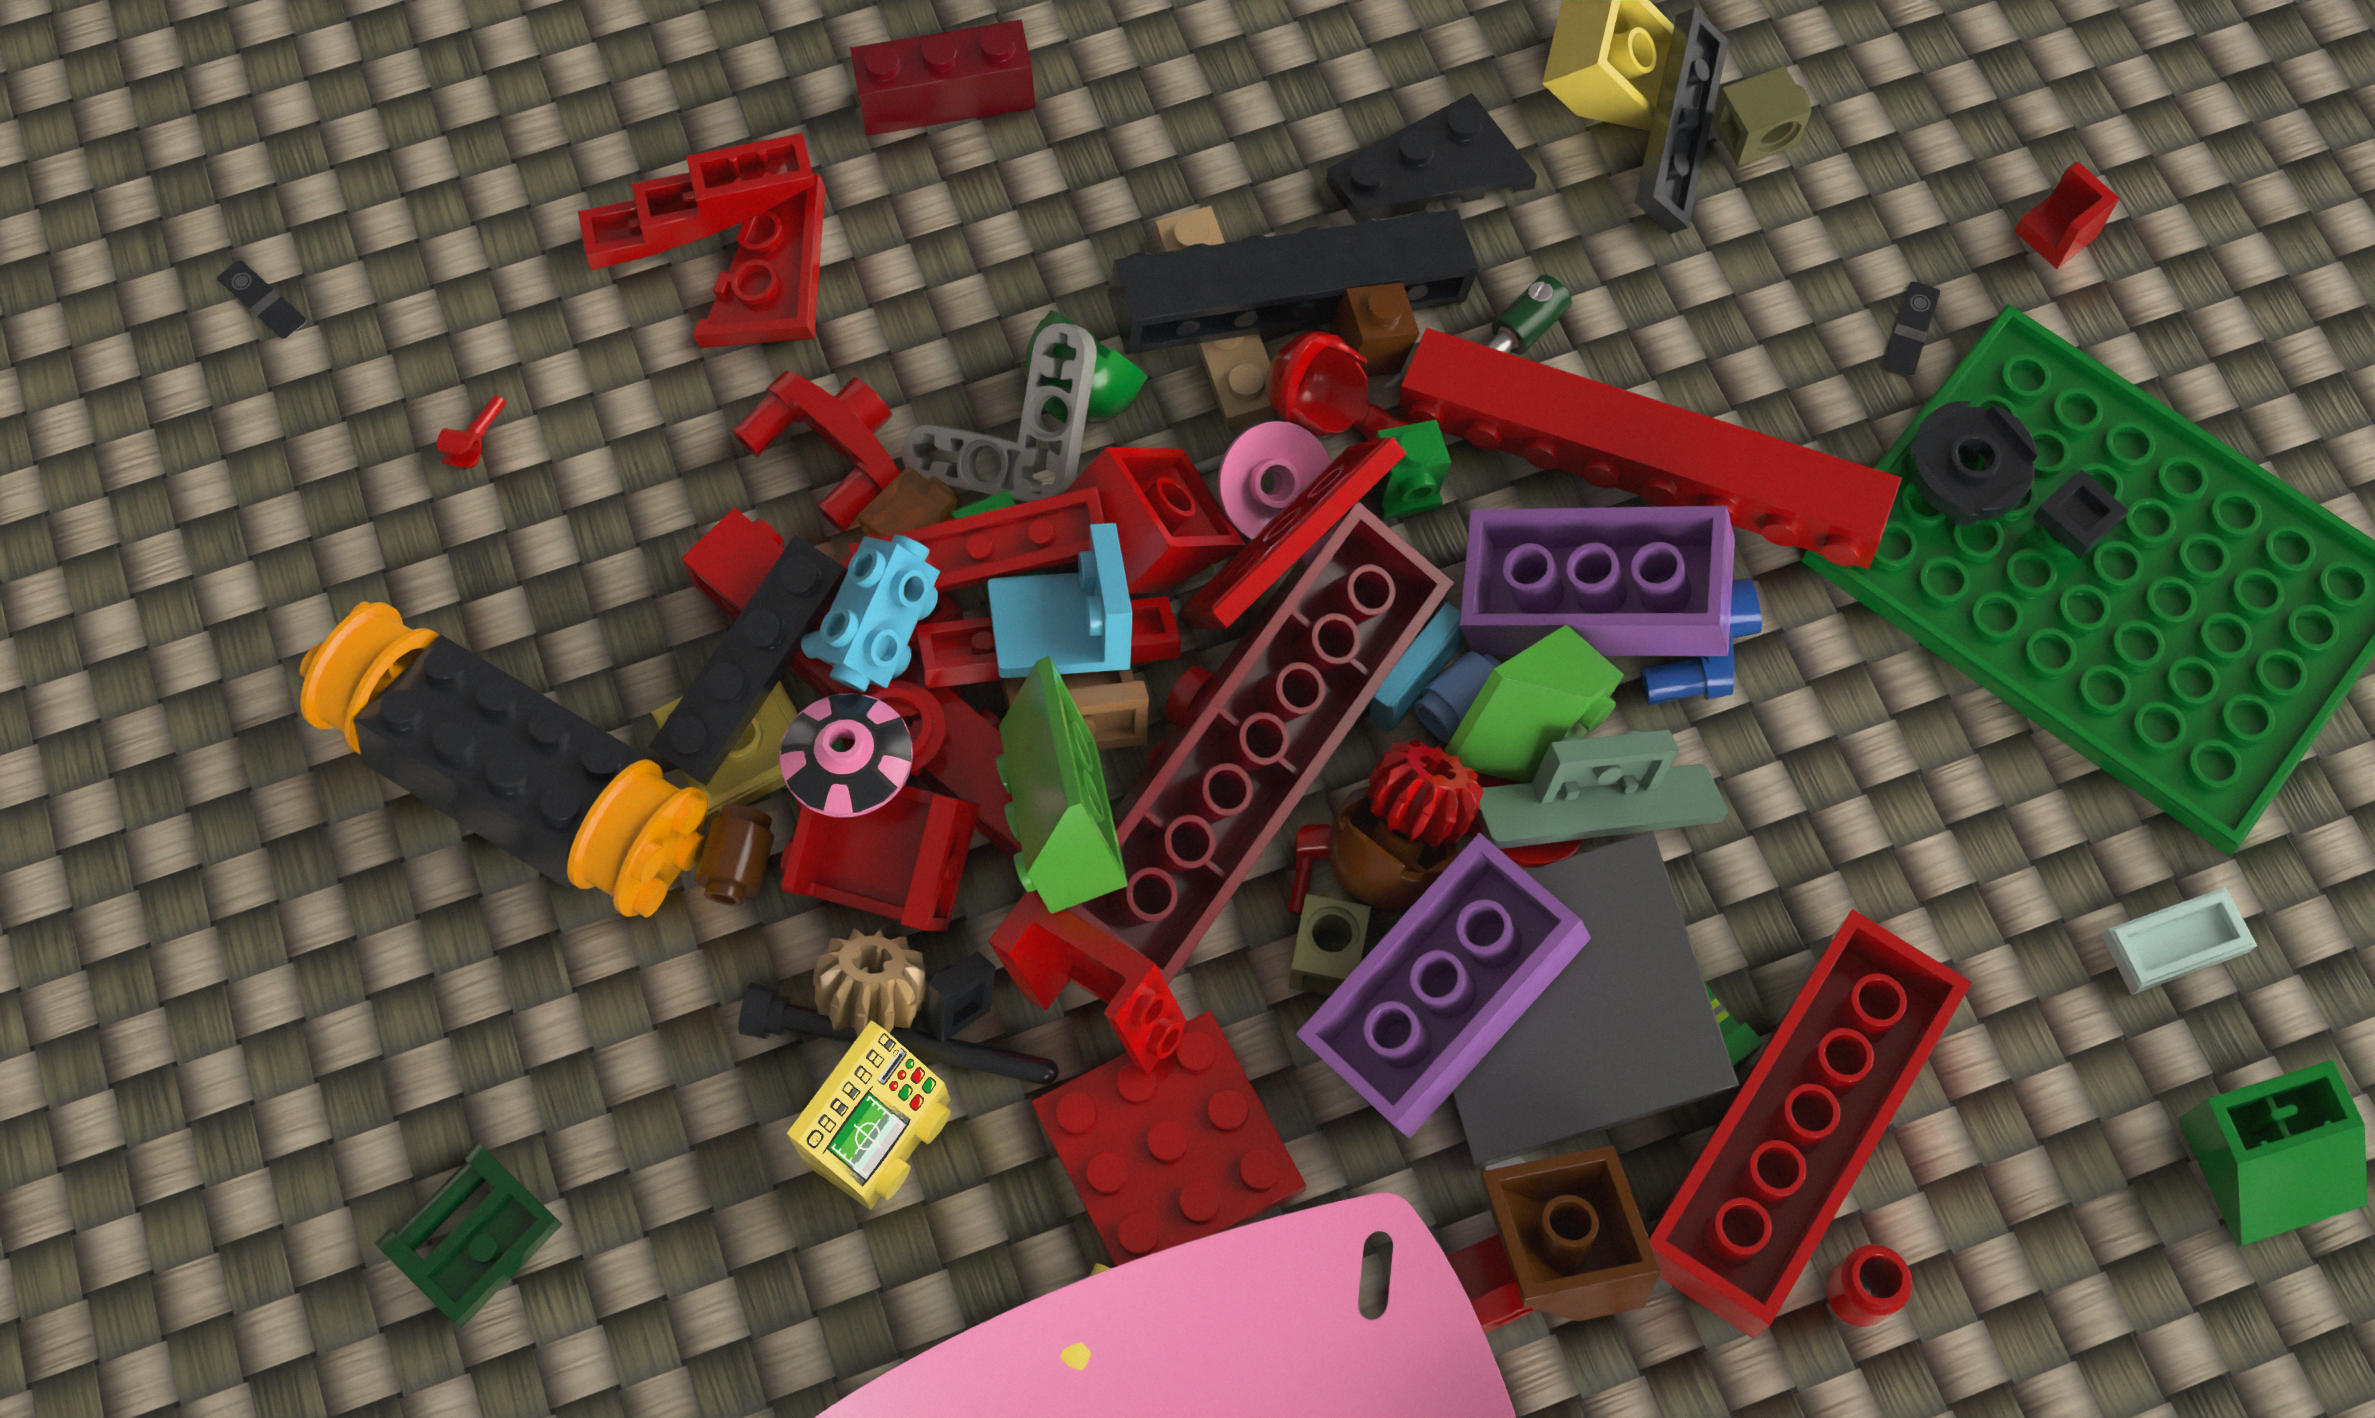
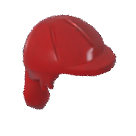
M1319 331L1301 334L1281 348L1274 356V361L1269 365L1266 376V392L1274 413L1280 421L1301 426L1314 436L1332 437L1349 428H1354L1363 434L1368 441L1375 440L1379 430L1415 424L1411 421H1400L1394 418L1387 410L1369 403L1367 400L1368 377L1359 364H1366L1367 359L1347 345L1337 335Z

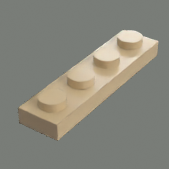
M1211 206L1155 221L1156 235L1162 252L1182 250L1190 245L1199 243L1208 245L1225 243ZM1259 334L1196 344L1227 429L1276 416L1266 392V376L1270 361Z

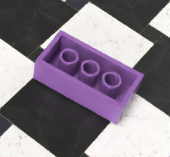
M1727 506L1472 509L1470 512L1460 627L1471 650L1480 655H1517L1567 624L1602 656H1728L1735 537Z
M1478 833L1296 1035L1389 1122L1410 1139L1588 943L1591 937L1582 920L1482 834Z

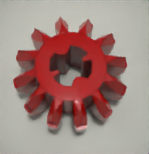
M1413 739L1409 744L1394 742L1389 751L1383 754L1369 778L1370 785L1366 795L1372 802L1370 811L1375 816L1388 821L1387 829L1401 831L1406 834L1410 842L1418 838L1422 839L1429 846L1437 848L1441 842L1456 844L1461 834L1466 833L1480 809L1481 804L1479 802L1484 791L1477 783L1478 774L1473 769L1462 766L1460 756L1448 755L1443 752L1440 745L1431 748L1427 747L1420 740Z

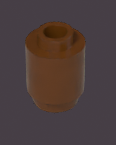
M727 804L722 806L719 817L711 820L694 878L698 885L705 888L704 896L707 899L723 905L741 906L744 899L758 897L774 841V834L770 831L772 818L769 815L752 807Z

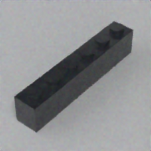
M1458 209L1440 212L1423 210L1406 217L1386 220L1369 218L1352 225L1325 229L1309 227L1291 234L1270 237L1253 235L1236 242L1216 245L1199 243L1190 245L1182 250L1154 254L1137 252L1126 258L1114 259L1107 295L1124 351L1127 355L1331 323L1344 292L1348 288L1403 282L1412 310L1465 302L1479 270V265Z

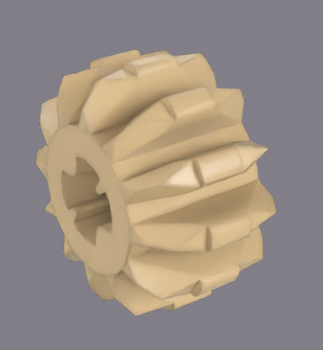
M882 928L874 936H864L858 930L853 929L848 940L831 938L828 949L825 951V954L818 956V964L814 967L813 985L815 986V1003L818 1008V1014L829 1016L834 1031L852 1027L859 1037L871 1020L889 1034L894 1026L910 1028L916 1012L922 1010V1003L926 1001L928 982L925 981L923 953L910 950L906 936L892 940L885 938Z

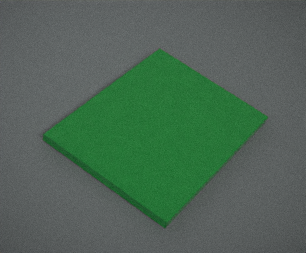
M2008 303L1873 468L1902 477L1869 570L1856 565L1842 566L1832 563L1822 554L1810 550L1805 552L1801 562L2229 857L2240 847L2375 656L2374 539ZM1956 401H1971L1968 407H1979L1985 410L1994 405L2012 413L2029 430L2037 450V457L2034 461L2035 478L2021 503L2004 516L1992 520H1978L1970 526H1959L1947 519L1945 513L1938 511L1927 503L1916 490L1910 475L1905 469L1906 456L1921 423L1937 408ZM1964 451L1958 452L1962 458L1960 462L1963 466L1973 471H1981L1980 468L1985 461L1983 456L1978 453L1970 457ZM2080 470H2083L2129 512L2118 526L2084 556L2078 559L2037 522L2033 515L2041 504Z

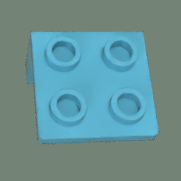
M1116 523L1090 524L1089 551L1078 553L1079 573L1004 577L988 580V598L997 667L1001 678L1028 677L1036 661L1048 656L1052 659L1059 674L1130 669L1132 608Z

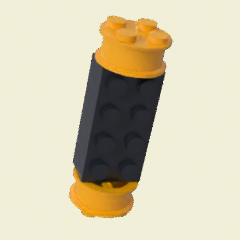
M367 601L359 603L329 634L323 643L312 647L303 658L300 665V675L305 679L301 691L300 706L302 715L309 724L318 729L336 728L345 734L348 746L353 751L361 754L364 765L570 891L575 887L589 889L596 886L613 897L614 907L622 915L632 917L640 914L647 918L659 908L668 888L682 869L689 871L699 862L706 837L701 835L708 812V798L705 792L697 787H687L681 790L665 781L661 767L651 761L649 757L447 637L427 628L414 630L403 625L399 612L389 604L383 602L369 603Z

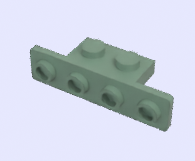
M1633 730L1614 736L1586 739L1569 737L1558 742H1551L1532 783L1482 788L1484 793L1479 802L1481 805L1476 816L1485 838L1498 849L1720 823L1726 817L1728 809L1707 766L1704 764L1671 767L1679 752V748L1670 730L1642 733Z

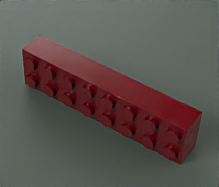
M1360 502L1354 504L1301 556L1112 813L1128 886L1066 908L1065 910L1156 963L1169 986L1454 582Z

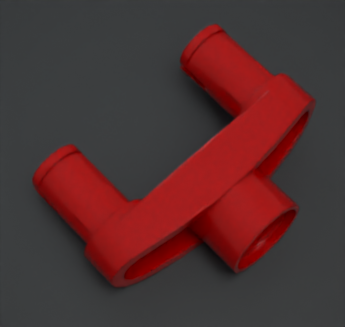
M784 371L766 388L768 395L731 430L740 444L758 458L794 421L797 423L804 422L849 461L854 470L816 505L822 516L841 533H844L879 496L887 498L904 481L897 466L874 436L892 417V413L877 393L856 377H853L835 396H832L802 376L790 371Z

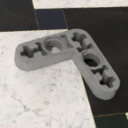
M1065 323L1052 324L1044 328L1037 336L1033 346L1018 441L948 426L921 425L912 429L905 437L902 446V459L906 469L913 476L922 480L992 495L1009 490L1013 499L1026 502L1061 495L1076 480L1096 364V345L1093 337L1086 329ZM1067 341L1068 346L1076 348V357L1074 360L1064 361L1061 372L1062 361L1059 357L1054 356V348L1056 344H1065ZM1048 377L1072 380V389L1062 386H1047ZM1053 396L1061 398L1068 409L1066 424L1056 432L1048 430L1041 419V410L1044 403ZM1039 439L1044 442H1062L1061 451L1037 448V441ZM925 444H934L938 449L960 451L957 462L932 461L930 457L924 456L923 449ZM987 446L994 448L1001 459L999 474L994 480L989 482L983 480L978 475L975 463L978 453ZM1046 464L1047 470L1055 472V480L1053 484H1045L1042 487V481L1034 479L1033 472L1035 467H1044Z

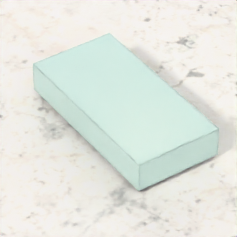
M2226 887L2109 928L2101 935L2131 995L2249 953L2257 946Z

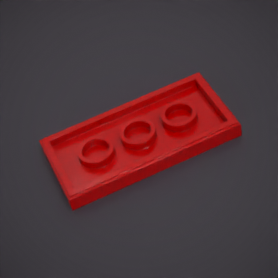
M1384 437L1348 446L1180 608L1181 612L1179 615L1193 630L1228 628L1407 453L1393 437Z

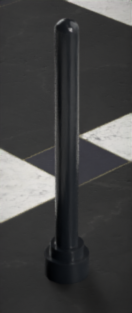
M751 982L746 990L739 1017V1034L767 1040L770 1034L781 1036L784 1030L849 1044H854L858 1038L855 1029L852 1027L834 1031L829 1016L818 1014V1009L790 1004V996L780 995L779 987ZM896 1026L890 1032V1035L916 1058L1042 1085L1053 1083L1059 1074L1057 1064L1052 1059L951 1037L940 1043L930 1033Z

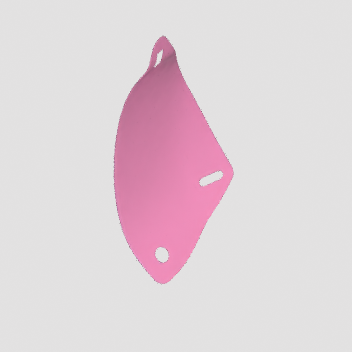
M1380 1192L1240 1226L1144 1256L1079 1280L1004 1312L930 1348L852 1392L814 1418H1516L1482 1326L1462 1284L1439 1244L1408 1201L1394 1193ZM1376 1231H1383L1391 1237L1393 1242L1388 1304L1382 1316L1369 1320L1361 1315L1358 1308L1363 1248L1369 1235ZM1082 1342L1091 1351L1088 1364L1083 1370L1069 1367L1060 1358L1063 1349Z

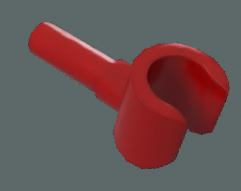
M494 395L475 420L470 422L466 431L448 428L441 430L436 447L438 451L446 452L442 458V464L471 468L479 463L482 451L481 438L506 405L502 397Z
M1307 824L1302 826L1297 832L1295 841L1296 873L1287 910L1290 913L1302 915L1305 895L1308 894L1312 876V861L1329 860V836L1332 829L1329 824Z

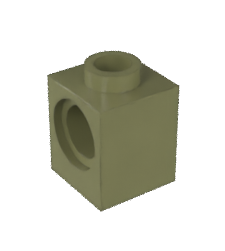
M1783 66L1723 87L1712 124L1738 167L1799 145L1811 115V103L1805 89L1795 84L1787 68Z
M1324 891L1320 893V896L1306 894L1291 965L1289 988L1331 996L1361 963L1371 906L1358 904L1359 901L1350 894L1338 891ZM1323 931H1336L1346 938L1349 945L1339 952H1327L1320 949L1313 938Z

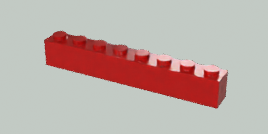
M1427 327L1401 385L1399 418L1415 424L1437 420L1440 431L1467 439L1469 443L1477 448L1488 451L1498 449L1525 458L1530 464L1538 468L1560 469L1581 476L1590 484L1600 488L1615 487L1642 496L1649 503L1659 507L1727 506L1732 526L1760 534L1767 541L1779 546L1794 545L1822 554L1830 562L1842 566L1856 565L1869 570L1902 477Z
M734 508L681 559L692 585L731 619L736 621L785 549L782 548L784 542L780 535L765 520L758 517L752 522L738 509ZM833 603L831 604V606L829 607V609L827 610L823 618L820 620V622L818 623L813 632L820 630L822 621L830 611ZM907 643L911 649L910 663L900 676L892 678L891 681L912 682L925 688L921 665L916 661L918 655L914 648ZM802 648L788 667L823 698L838 694L861 693L830 678L829 675L833 667L818 658H808ZM958 685L926 689L935 696L942 706L946 718L947 736L944 738L941 746L939 760L932 759L922 767L918 777H915L932 792L980 804L974 828L1014 862V854L1021 852L1022 846L1021 842L1015 839L1006 818L1004 805L1012 802L1013 798L1012 793H1008L1002 783L995 760L996 756L1004 753L999 729L1002 721L985 708L977 713L961 699L964 694Z

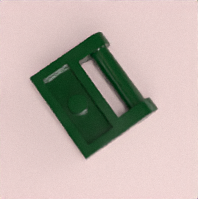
M476 1142L462 1156L466 1162L397 1231L389 1228L375 1242L376 1246L454 1324L461 1328L563 1225L479 1142ZM485 1181L490 1183L495 1189L423 1259L416 1250Z

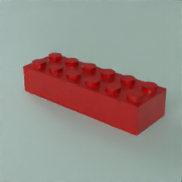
M1852 909L1830 938L1741 1083L1740 1089L1736 1091L1650 1231L1648 1237L1661 1269L1659 1278L1752 1339L1768 1328L1972 982Z

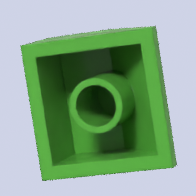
M1566 624L1493 669L1443 752L1450 756H1460L1461 765L1473 769L1475 772L1523 783H1532L1551 742H1558L1569 737H1580L1583 739L1587 731L1595 730L1610 715L1616 705V702L1610 696L1624 677V674Z

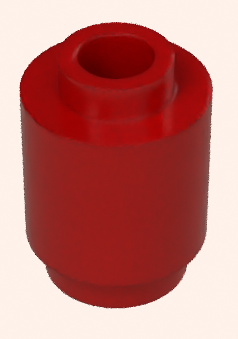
M1875 1244L1861 1246L1851 1252L1834 1266L1826 1282V1295L1832 1310L1845 1322L1859 1327L1876 1325L1900 1310L1908 1301L1912 1291L1911 1273L1903 1258L1892 1249ZM1860 1281L1869 1287L1871 1295L1863 1288Z

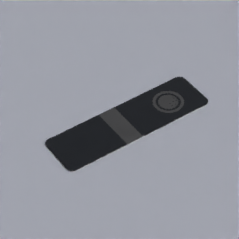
M236 261L217 277V280L281 339L288 338L306 323L304 316L243 261Z
M1914 281L1909 284L1886 355L1885 368L1909 376L1915 374L1940 295L1939 289Z

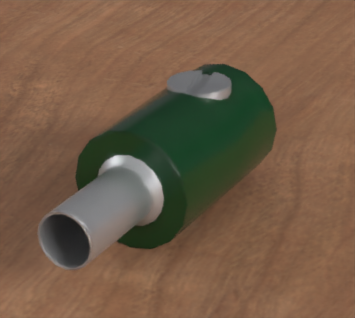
M1540 275L1492 322V331L1495 337L1486 346L1506 353L1524 354L1571 307L1572 300L1567 289L1554 277Z

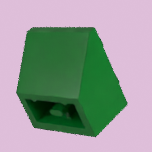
M2334 1059L2208 1098L2178 1118L2237 1248L2368 1205L2365 1123Z

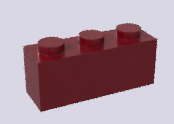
M1022 19L850 47L866 136L1036 108L1032 65Z

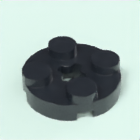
M1956 401L1937 408L1921 423L1905 459V469L1922 498L1933 508L1945 513L1948 520L1959 526H1970L1978 520H1992L2009 513L2021 503L2035 478L2034 461L2037 457V450L2032 435L2025 425L2012 413L1994 405L1985 410L1979 407H1968L1971 401ZM1964 451L1970 457L1978 453L1983 456L1985 461L1980 468L1981 471H1973L1963 466L1960 462L1962 458L1958 452Z

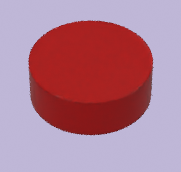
M1198 665L1190 667L1183 672L1168 695L1165 705L1166 720L1177 726L1215 674Z

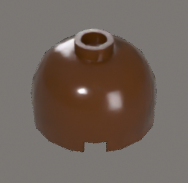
M1368 787L1353 790L1344 799L1333 822L1329 836L1330 866L1341 886L1354 899L1359 901L1358 904L1371 906L1372 911L1407 913L1463 850L1458 852L1455 844L1443 842L1437 848L1432 847L1418 838L1410 842L1406 834L1399 830L1387 829L1388 821L1375 816L1370 811L1372 802L1366 795Z

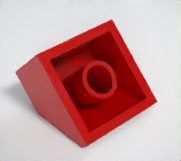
M1106 447L1062 493L1097 487L1106 523H1116L1129 594L1163 592L1211 567V565L1237 553L1245 545L1183 448Z

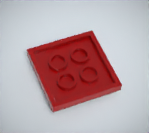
M1211 1010L1187 1021L1183 1027V1034L1176 1049L1167 1058L1159 1059L1149 1073L1136 1067L1128 1052L1031 1101L1032 1107L1114 1267L1174 1246L1237 1228L1306 1191V1184Z

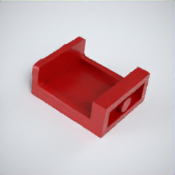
M905 784L882 807L855 817L826 816L807 808L797 800V808L800 811L795 835L786 844L780 863L781 873L784 875L781 885L782 891L808 895L901 921L900 924L924 931L948 932L980 804Z
M1026 891L988 940L1025 999L1045 1012L1069 981L1109 1004L1105 1009V1016L1135 1066L1144 1072L1149 1073L1159 1059L1167 1058L1178 1046L1187 1020L1156 963L1065 909L1051 914L1037 892L1031 891L1028 893Z

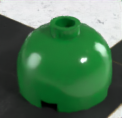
M1054 310L1048 312L1044 320L1042 319L1036 327L1027 345L1025 367L1028 376L1033 346L1040 332L1052 324L1065 323L1077 325L1076 323ZM1094 339L1096 345V364L1086 421L1090 423L1108 421L1123 413L1136 399L1142 390V386L1148 379V376L1136 365L1113 348L1112 350L1108 349L1096 339ZM1067 341L1065 344H1056L1054 348V356L1059 357L1062 361L1061 372L1064 361L1074 360L1076 357V348L1068 346ZM1048 377L1047 386H1062L1072 389L1073 381ZM1057 396L1049 398L1044 403L1042 409L1066 424L1068 409L1065 402Z

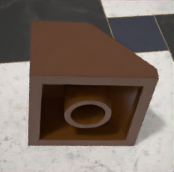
M1614 1145L1481 1172L1480 1180L1523 1306L1575 1321L1645 1307L1661 1273V1269Z

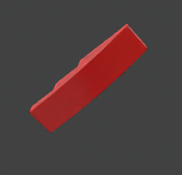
M803 133L686 156L689 168L688 173L633 183L632 189L635 200L578 211L585 252L591 271L649 257L709 237L764 213L815 185Z

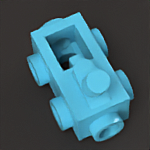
M894 534L891 542L864 536L857 553L849 563L845 579L830 611L822 621L820 630L807 633L802 637L801 647L804 654L808 658H818L831 665L833 668L829 677L849 688L864 693L869 683L887 688L891 679L900 676L910 663L911 649L907 643L917 621L926 618L933 611L937 603L938 593L934 584L940 571L925 562L930 550L919 542L898 534Z

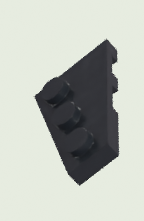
M1470 93L1328 168L1326 183L1357 223L1369 218L1380 220L1423 211L1428 203L1461 197L1463 203L1484 199L1485 192L1512 187L1514 192L1534 189L1537 175L1473 93Z

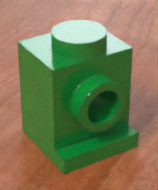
M1437 420L1377 431L1375 440L1393 437L1407 453L1373 486L1383 520L1440 509L1443 504L1440 490L1451 460Z

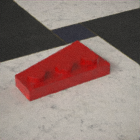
M813 174L815 185L766 212L743 221L736 237L739 247L727 273H720L713 288L716 299L707 319L700 318L692 335L700 348L815 339L825 185L819 174Z

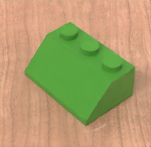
M1050 656L1036 661L999 725L1004 753L996 756L995 760L1005 789L1008 793H1012L1013 801L1005 804L1004 809L1009 827L1015 839L1021 842L1022 851L1014 854V863L1019 879L1028 893L1034 890L1038 891L1050 913L1053 914L1127 887L1128 883L1096 740Z

